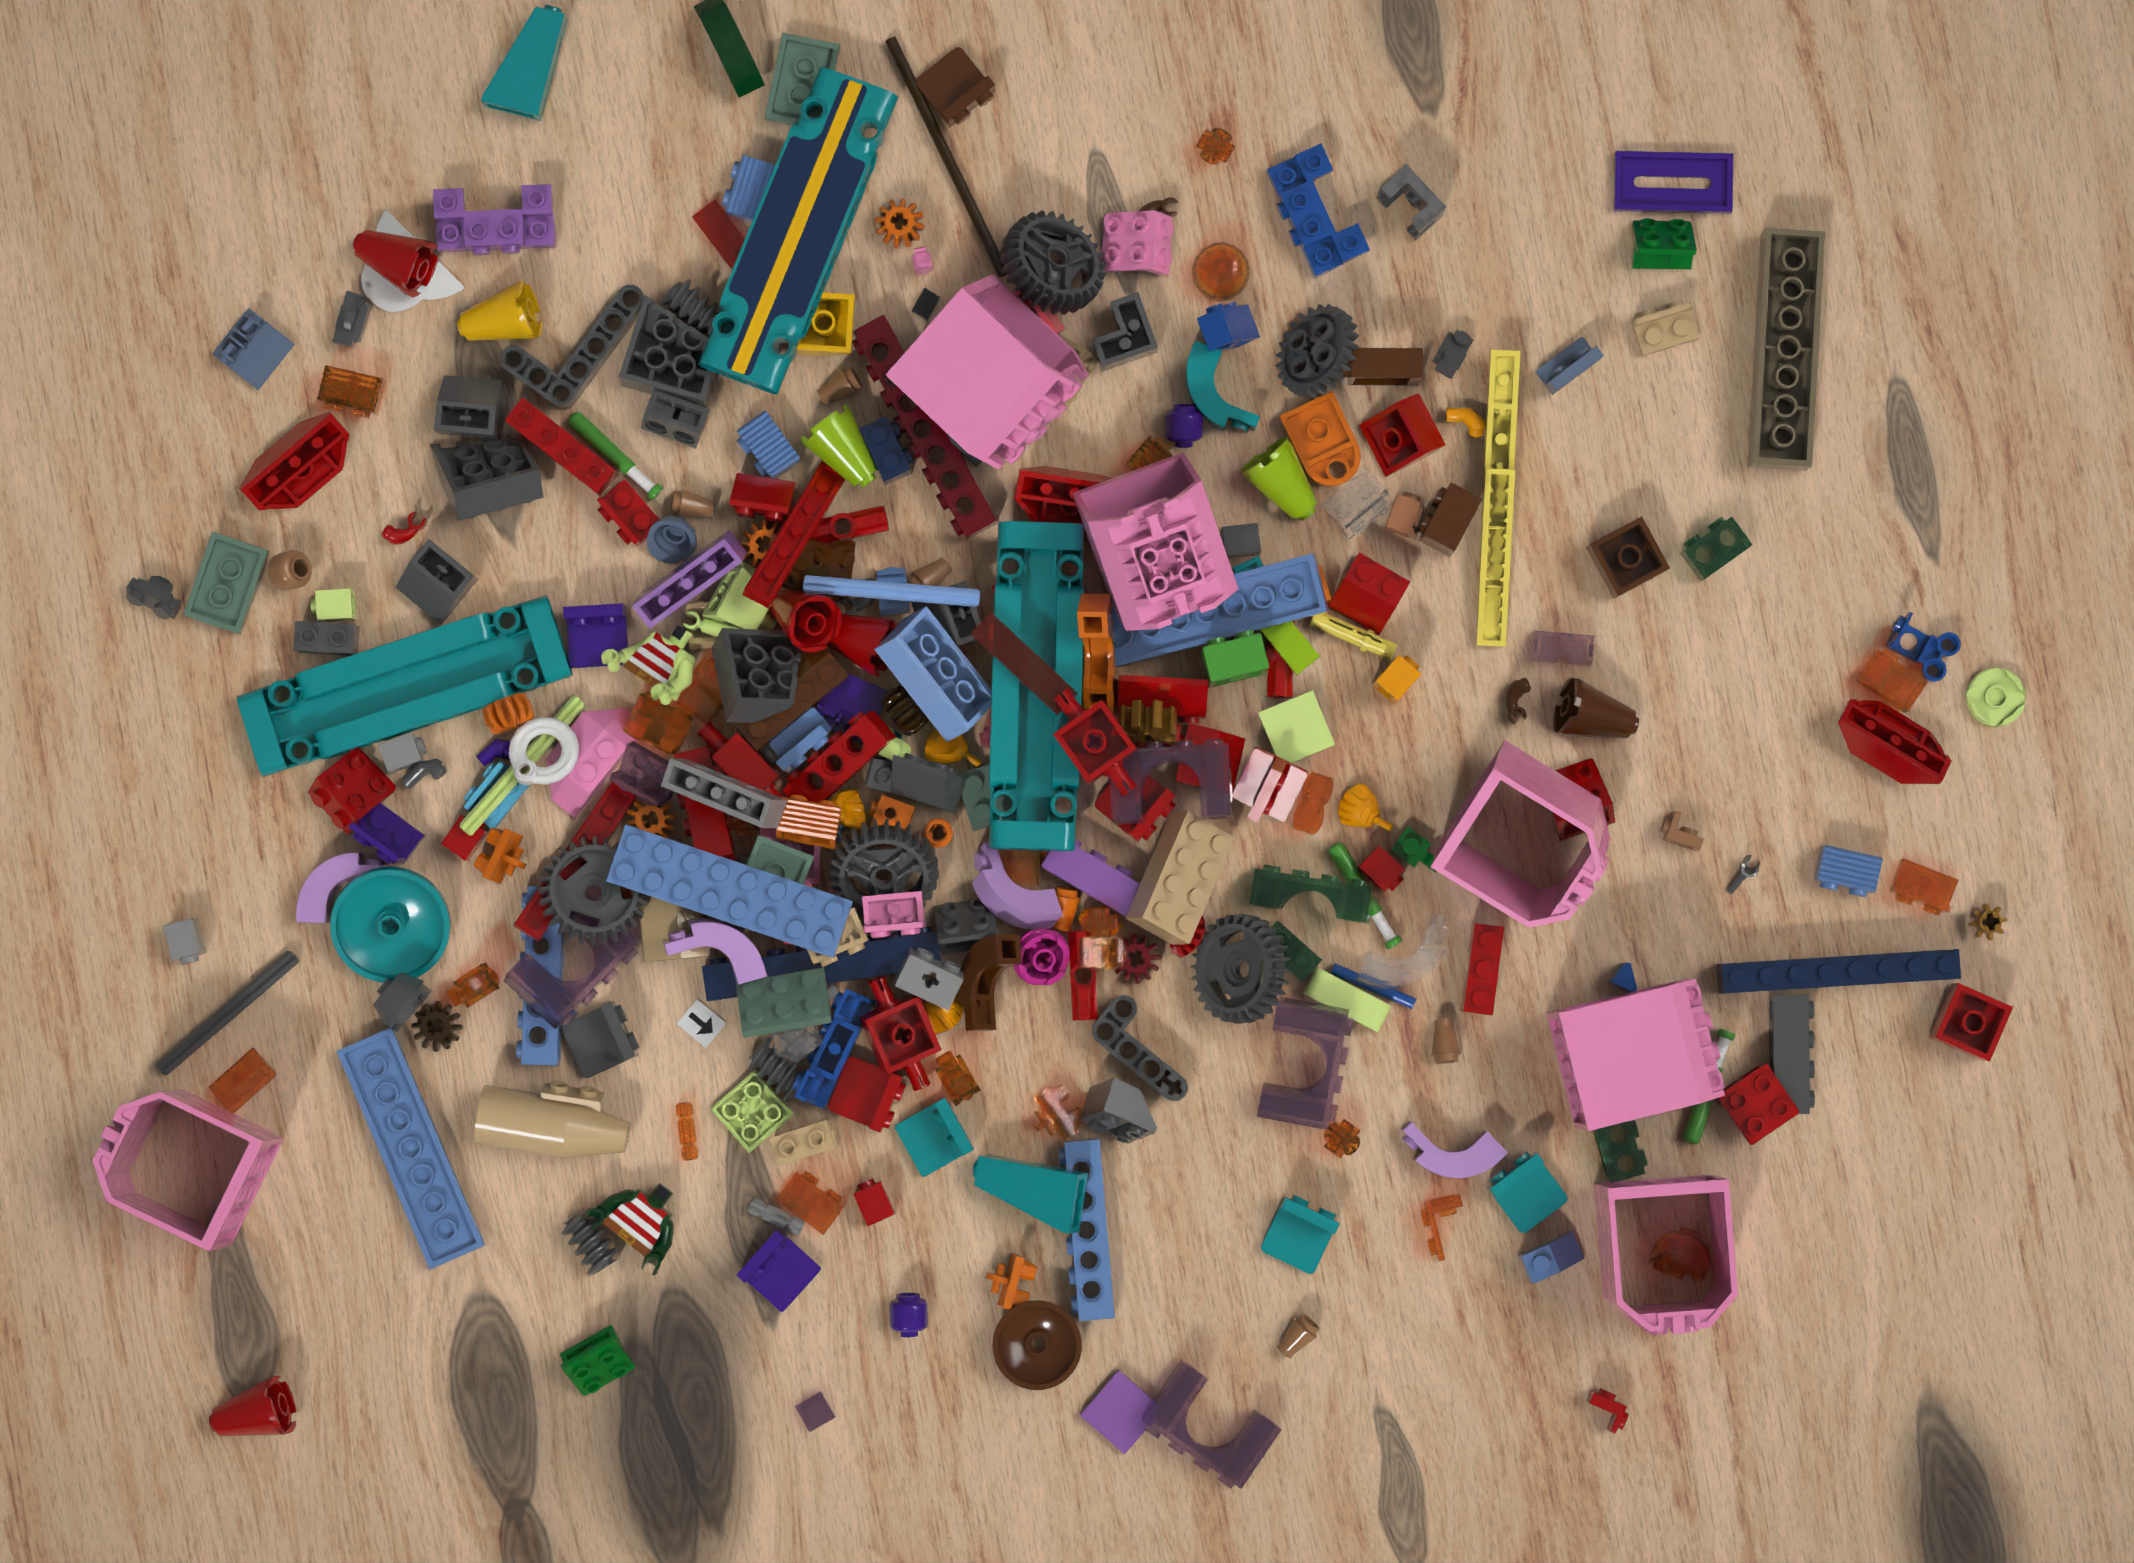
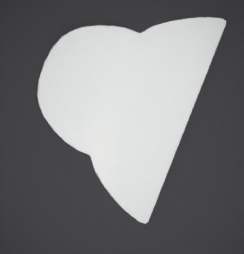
M387 210L383 212L376 231L414 238ZM439 261L431 281L427 287L423 285L419 287L417 291L421 294L416 297L405 295L367 264H365L361 275V286L365 295L377 307L389 312L403 311L415 306L422 299H441L454 295L464 289V286Z

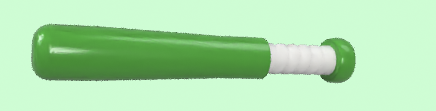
M575 412L570 416L568 425L578 435L615 465L624 475H629L636 481L637 484L647 491V497L653 501L663 490L660 484L655 485L637 469L636 464L582 413Z
M1338 842L1331 846L1328 850L1330 857L1369 918L1373 919L1382 936H1384L1386 943H1384L1385 947L1389 950L1402 942L1400 935L1396 936L1388 921L1383 916L1381 906L1342 842Z
M1719 1029L1717 1032V1036H1719L1717 1045L1720 1059L1716 1061L1718 1069L1722 1073L1723 1060L1730 1041L1735 1039V1033ZM1713 1100L1693 1105L1683 1133L1684 1141L1691 1144H1698L1700 1142Z

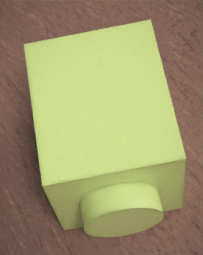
M351 588L315 591V598H311L312 615L316 616L319 622L357 620L355 591Z

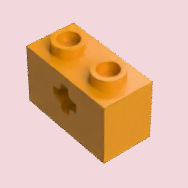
M1398 655L1372 686L1394 705L1419 678L1421 673L1417 669L1420 666L1408 655L1404 658Z

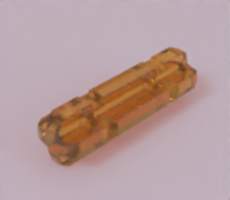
M691 1102L678 1103L676 1105V1113L680 1119L677 1121L680 1144L683 1145L681 1156L684 1161L695 1160L698 1158V1150L694 1144L696 1142L694 1119H691L693 1107Z

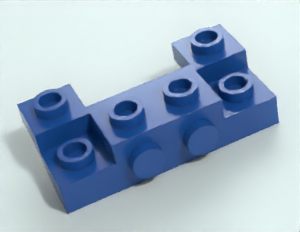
M1322 143L1294 155L1293 158L1267 169L1266 172L1280 203L1276 204L1279 214L1283 220L1288 219L1292 227L1288 231L1295 247L1300 245L1314 278L1331 272L1337 267L1370 251L1358 223L1336 233L1313 181L1333 172V167Z
M847 988L844 994L841 992L837 993L831 1008L835 1009L832 1023L824 1024L820 1035L824 1036L819 1047L814 1045L807 1059L811 1063L805 1075L799 1073L792 1089L797 1091L794 1096L795 1098L820 1108H825L863 1029L859 1016L870 1012L876 1001Z

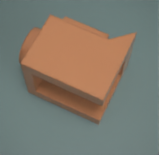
M1405 491L1403 495L1397 494L1384 530L1416 541L1417 536L1414 529L1416 530L1424 509L1420 507L1421 497Z

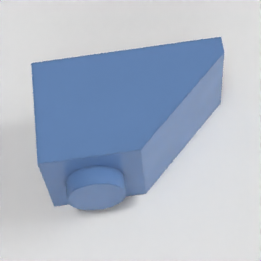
M1573 1231L1518 1254L1528 1280L1532 1284L1560 1273L1584 1259Z

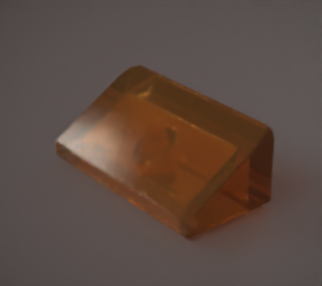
M252 1048L212 1083L209 1088L224 1108L231 1113H235L277 1074L257 1050Z

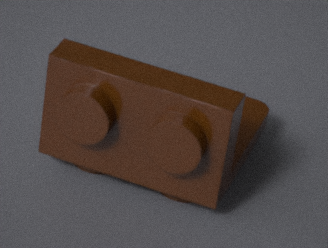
M960 47L953 49L916 79L917 87L949 128L955 123L959 125L971 115L970 111L978 105L980 107L986 105L993 99V93L996 92L995 84L989 76L984 77Z
M811 538L784 582V588L804 592L803 581L807 575L851 579L855 561L856 542L845 539L826 544ZM822 594V595H825V596L829 597V598L832 599L834 602H837V601H840V600H842V599H844V598H848V597H849V596H839V595H827V594Z

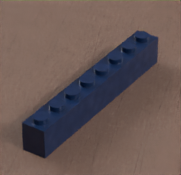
M931 927L920 928L919 934L902 936L901 931L891 932L890 936L884 937L882 940L873 941L870 935L868 936L869 941L864 942L865 949L849 955L847 950L837 954L838 961L824 966L827 984L897 974L909 948L928 950L934 955V959L942 962L937 931L931 932ZM796 946L797 952L785 954L784 948L768 950L767 957H761L767 977L822 968L820 962L813 964L808 950ZM726 957L708 959L709 965L702 966L706 1000L715 1001L738 997L737 982L731 962H726Z
M1959 949L1717 964L1718 992L1719 994L1961 979Z

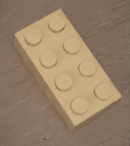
M1189 811L1170 812L1126 919L1172 945L1190 944L1235 837Z

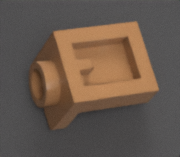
M1673 811L1671 816L1666 815L1660 831L1665 833L1663 841L1693 851H1699L1704 838L1697 836L1698 831L1681 826L1680 830L1676 829L1681 812Z

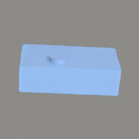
M927 606L904 618L874 649L946 742L969 731L991 707V688Z

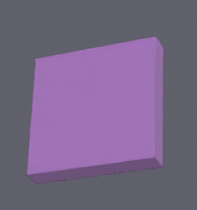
M1118 1369L1081 1412L1080 1416L1122 1453L1126 1454L1164 1409Z

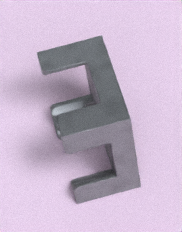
M1407 164L1380 187L1379 190L1381 192L1376 197L1387 208L1403 193L1405 194L1407 201L1420 211L1412 218V225L1407 229V232L1415 241L1442 218L1446 206Z

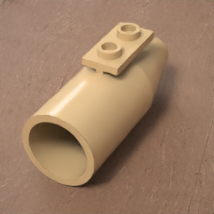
M553 1081L546 1083L541 1094L484 1085L477 1110L474 1142L480 1145L561 1158L625 1153L630 1123L601 1111L605 1092L598 1091L592 1086L576 1088L568 1086L565 1082Z

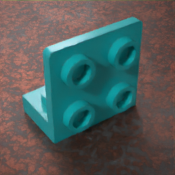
M946 1097L895 1125V1130L922 1177L933 1173L974 1150L972 1143Z

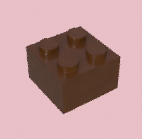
M1450 483L1447 488L1441 487L1431 506L1436 508L1433 515L1427 513L1418 529V532L1422 534L1419 541L1451 557L1477 511L1482 498L1453 483Z
M1642 516L1586 547L1613 599L1670 569Z

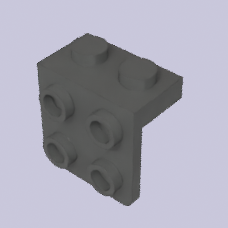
M615 1001L608 1002L600 1006L601 1008L562 1026V1032L580 1072L585 1078L595 1076L639 1055L636 1050L640 1048L638 1040L633 1031L628 1032L624 1023L628 1021L621 1004L616 1006Z

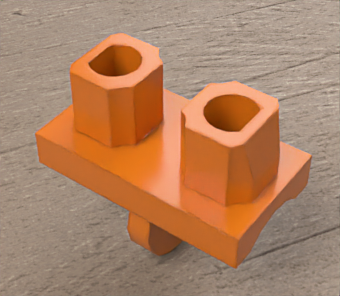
M491 828L486 842L496 846L491 857L480 853L474 863V867L483 873L482 877L499 884L502 883L506 874L512 877L516 866L525 869L527 864L520 861L524 850L519 848L523 836L506 828L504 830Z
M1011 1253L1005 1276L1003 1275L1006 1265L1001 1263L997 1264L995 1273L987 1272L985 1276L986 1279L993 1281L990 1292L999 1294L1001 1283H1003L997 1305L1008 1310L1020 1303L1029 1301L1030 1293L1017 1289L1019 1278L1034 1281L1037 1272L1036 1265L1024 1260L1025 1258L1017 1254Z

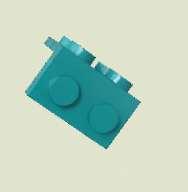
M1528 1151L1513 1161L1516 1166L1508 1172H1505L1503 1169L1490 1179L1492 1184L1486 1187L1521 1233L1531 1230L1568 1200L1565 1192L1544 1166V1161L1538 1153L1533 1152L1529 1154Z
M1294 1194L1291 1199L1284 1196L1261 1244V1250L1299 1270L1312 1274L1315 1272L1332 1234L1336 1233L1340 1223L1334 1220L1336 1214L1320 1207L1319 1211L1316 1212L1307 1207L1309 1201Z

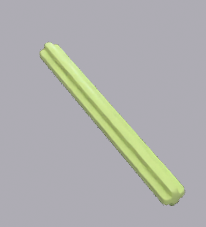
M572 696L553 718L569 726L584 709L585 704L578 697ZM548 734L538 735L527 747L526 754L528 759L536 763L555 742L556 737ZM512 765L462 820L460 828L466 834L473 835L518 784ZM523 767L520 773L526 774L530 767Z

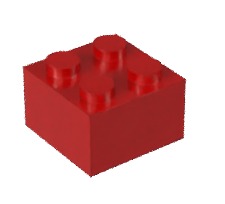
M1952 983L1929 1038L1981 1061L1990 1062L2013 1007L1960 983Z

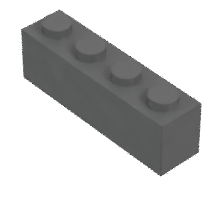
M1769 995V1067L1798 1108L1799 1114H1810V1108H1814L1815 1105L1814 1090H1810V1078H1814L1815 1067L1814 1061L1810 1060L1809 1048H1814V1032L1809 1031V1019L1814 1017V1003L1809 1001V995Z

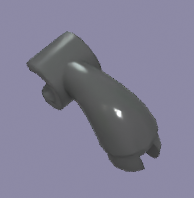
M873 578L864 579V580L875 581ZM849 597L844 598L840 604L851 603L854 608L852 611L843 614L854 615L857 611L870 606L876 598L859 597L856 601Z

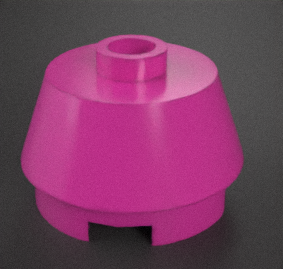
M1043 928L1030 930L1020 937L1022 964L1013 967L1023 981L1032 985H1051L1065 975V970L1069 963L1070 950L1061 934L1054 930Z

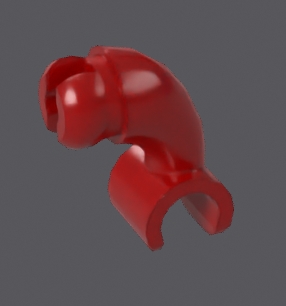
M412 512L408 516L409 526L407 528L396 529L392 525H387L381 535L391 544H403L411 540L419 530L426 527L427 519L424 518L420 525L415 526L413 525V519L417 513Z

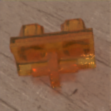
M485 962L454 981L455 986L449 989L447 994L455 1007L462 1003L467 1008L471 1007L500 988L498 975Z
M947 1051L936 1058L935 1061L939 1067L935 1071L955 1106L959 1105L962 1100H970L973 1094L981 1091L960 1054L954 1057L951 1051Z
M1062 1084L1052 1089L1047 1088L1034 1097L1040 1106L1034 1112L1040 1123L1034 1128L1038 1132L1045 1127L1050 1136L1058 1132L1062 1139L1066 1141L1079 1132L1078 1128L1084 1122L1079 1120L1082 1113L1081 1109L1076 1107L1067 1114L1060 1105L1070 1098L1068 1091Z

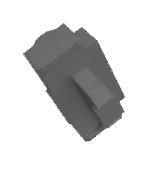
M346 291L335 325L333 343L353 348L355 342L361 343L371 306L366 304V296Z
M1457 330L1454 334L1448 332L1432 362L1437 364L1435 371L1450 379L1453 378L1455 372L1462 365L1467 356L1466 353L1473 342V339L1466 332Z
M151 576L148 582L140 578L138 580L132 578L127 585L126 598L131 604L135 606H142L143 604L153 609V612L162 619H168V617L174 619L180 610L181 600L173 598V594H171L173 585L166 578Z

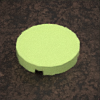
M2000 668L1986 669L1976 674L1968 684L1965 694L1966 706L1972 717L1981 724L1991 727L2004 726L2016 720L2023 711L2025 688L2019 677L2009 670Z

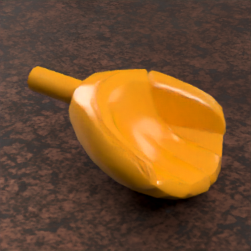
M935 728L926 739L924 758L929 762L934 761L947 765L960 761L962 757L976 767L982 762L967 752L969 746L962 734L946 742Z
M1358 783L1348 789L1340 799L1338 815L1342 824L1359 828H1368L1377 824L1388 831H1391L1394 826L1379 817V801L1365 784Z
M845 789L837 792L831 801L835 802L836 806L841 807L840 825L850 829L852 827L857 830L861 829L862 822L866 823V813L859 797V792L855 789Z
M956 996L949 1011L924 999L922 1001L935 1034L954 1028L964 1013V1003H956Z

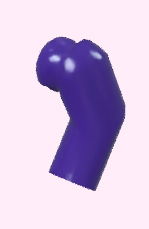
M495 739L476 755L477 759L485 767L496 757L510 761V740Z

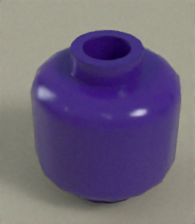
M1175 404L1172 405L1171 410L1166 412L1165 437L1169 441L1175 442V447H1193V442L1203 437V414L1196 409V405Z
M899 1293L896 1295V1299L890 1302V1327L892 1330L900 1332L901 1337H917L918 1331L927 1328L928 1304L925 1299L920 1298L919 1293Z

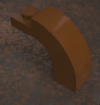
M994 934L984 937L976 942L965 956L960 971L964 972V980L956 994V1003H964L966 1031L996 1030L994 1004L996 982L1006 968L1022 964L1020 935Z

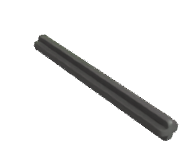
M286 951L156 1063L160 1072L164 1075L170 1074L299 962L296 955L292 951Z

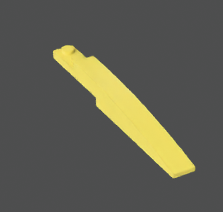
M1490 350L1476 631V645L1506 647L1521 351Z

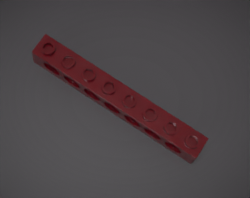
M883 314L854 330L853 333L856 339L852 340V344L859 357L865 354L870 364L865 368L873 382L879 380L884 390L879 393L887 408L893 405L898 414L893 419L900 432L904 433L907 431L912 442L908 443V446L915 459L922 458L926 466L922 469V472L929 485L935 483L940 493L936 497L944 511L947 509L951 511L954 519L950 523L957 536L959 537L963 534L967 541L996 525L997 520L959 450L951 443L946 432L918 405L909 411L902 409L900 406L901 400L907 395L899 387L886 381V374L905 352L885 315ZM878 345H884L889 349L888 355L883 359H877L872 355L873 349ZM920 422H927L931 426V431L926 436H919L914 432L915 426ZM936 447L945 451L944 459L940 462L931 461L928 457L931 449ZM948 473L956 474L959 477L958 485L953 488L944 486L942 483L944 476ZM962 499H969L974 506L971 512L962 514L956 508L957 503Z

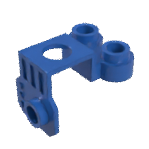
M1912 612L1907 613L1905 617L1900 615L1892 628L1894 632L1886 645L1888 647L1887 650H1894L1913 662L1922 664L1921 675L1926 681H1940L1944 678L1947 671L1945 663L1940 659L1942 656L1949 657L1955 655L1960 650L1961 641L1959 637L1951 632L1941 634L1938 638L1934 635L1928 636L1908 625L1913 615ZM1911 633L1916 637L1917 645L1913 650L1902 648L1900 644L1902 635ZM1943 640L1951 642L1950 650L1947 651L1942 648ZM1930 665L1937 668L1935 676L1928 674L1927 669Z

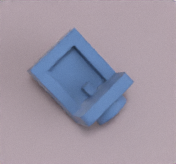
M889 567L876 571L877 581L907 583L905 568ZM879 599L881 616L910 613L909 601Z

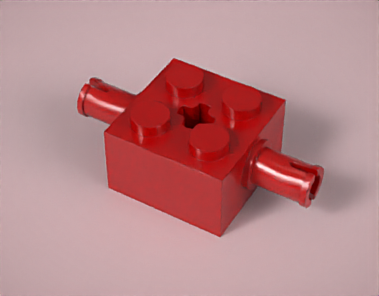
M1069 688L1064 690L1062 693L1068 700V704H1066L1060 694L1053 700L1058 704L1069 721L1065 726L1053 733L1054 737L1088 785L1101 776L1108 775L1120 792L1121 797H1124L1129 792L1122 782H1125L1131 791L1138 787L1122 765L1125 759L1138 751L1103 700H1100L1088 710H1083L1070 692L1071 690ZM1093 735L1096 738H1103L1100 742L1102 747L1098 750L1095 747L1088 748V745L1091 743L1089 738Z
M710 721L699 730L697 735L715 752L711 758L716 762L713 766L716 771L778 797H783L775 788L782 777L741 735L736 733L727 740Z
M886 975L876 977L877 980L872 979L868 984L873 991L878 1006L876 1009L859 1016V1019L881 1071L890 1074L905 1068L913 1091L921 1090L923 1085L927 1087L931 1084L921 1060L942 1049L920 997L910 993L895 999ZM899 1027L905 1030L901 1033L902 1039L895 1037Z

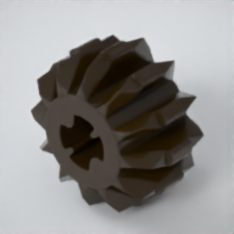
M899 685L895 689L892 688L881 699V706L903 735L911 736L928 723L927 716L903 686Z
M435 1001L434 1011L428 1003L424 1004L423 1008L426 1015L419 1011L414 1014L416 1018L421 1020V1023L411 1024L412 1028L421 1029V1032L414 1035V1039L419 1040L425 1037L422 1047L426 1049L432 1042L434 1052L440 1050V1041L445 1049H450L451 1044L448 1038L453 1041H459L460 1039L457 1034L453 1033V1030L463 1029V1025L453 1023V1021L461 1017L460 1013L449 1016L453 1006L447 1004L442 1011L441 1001ZM441 1019L443 1024H440V1026H444L443 1031L433 1033L431 1029L434 1027L430 1026L431 1022Z

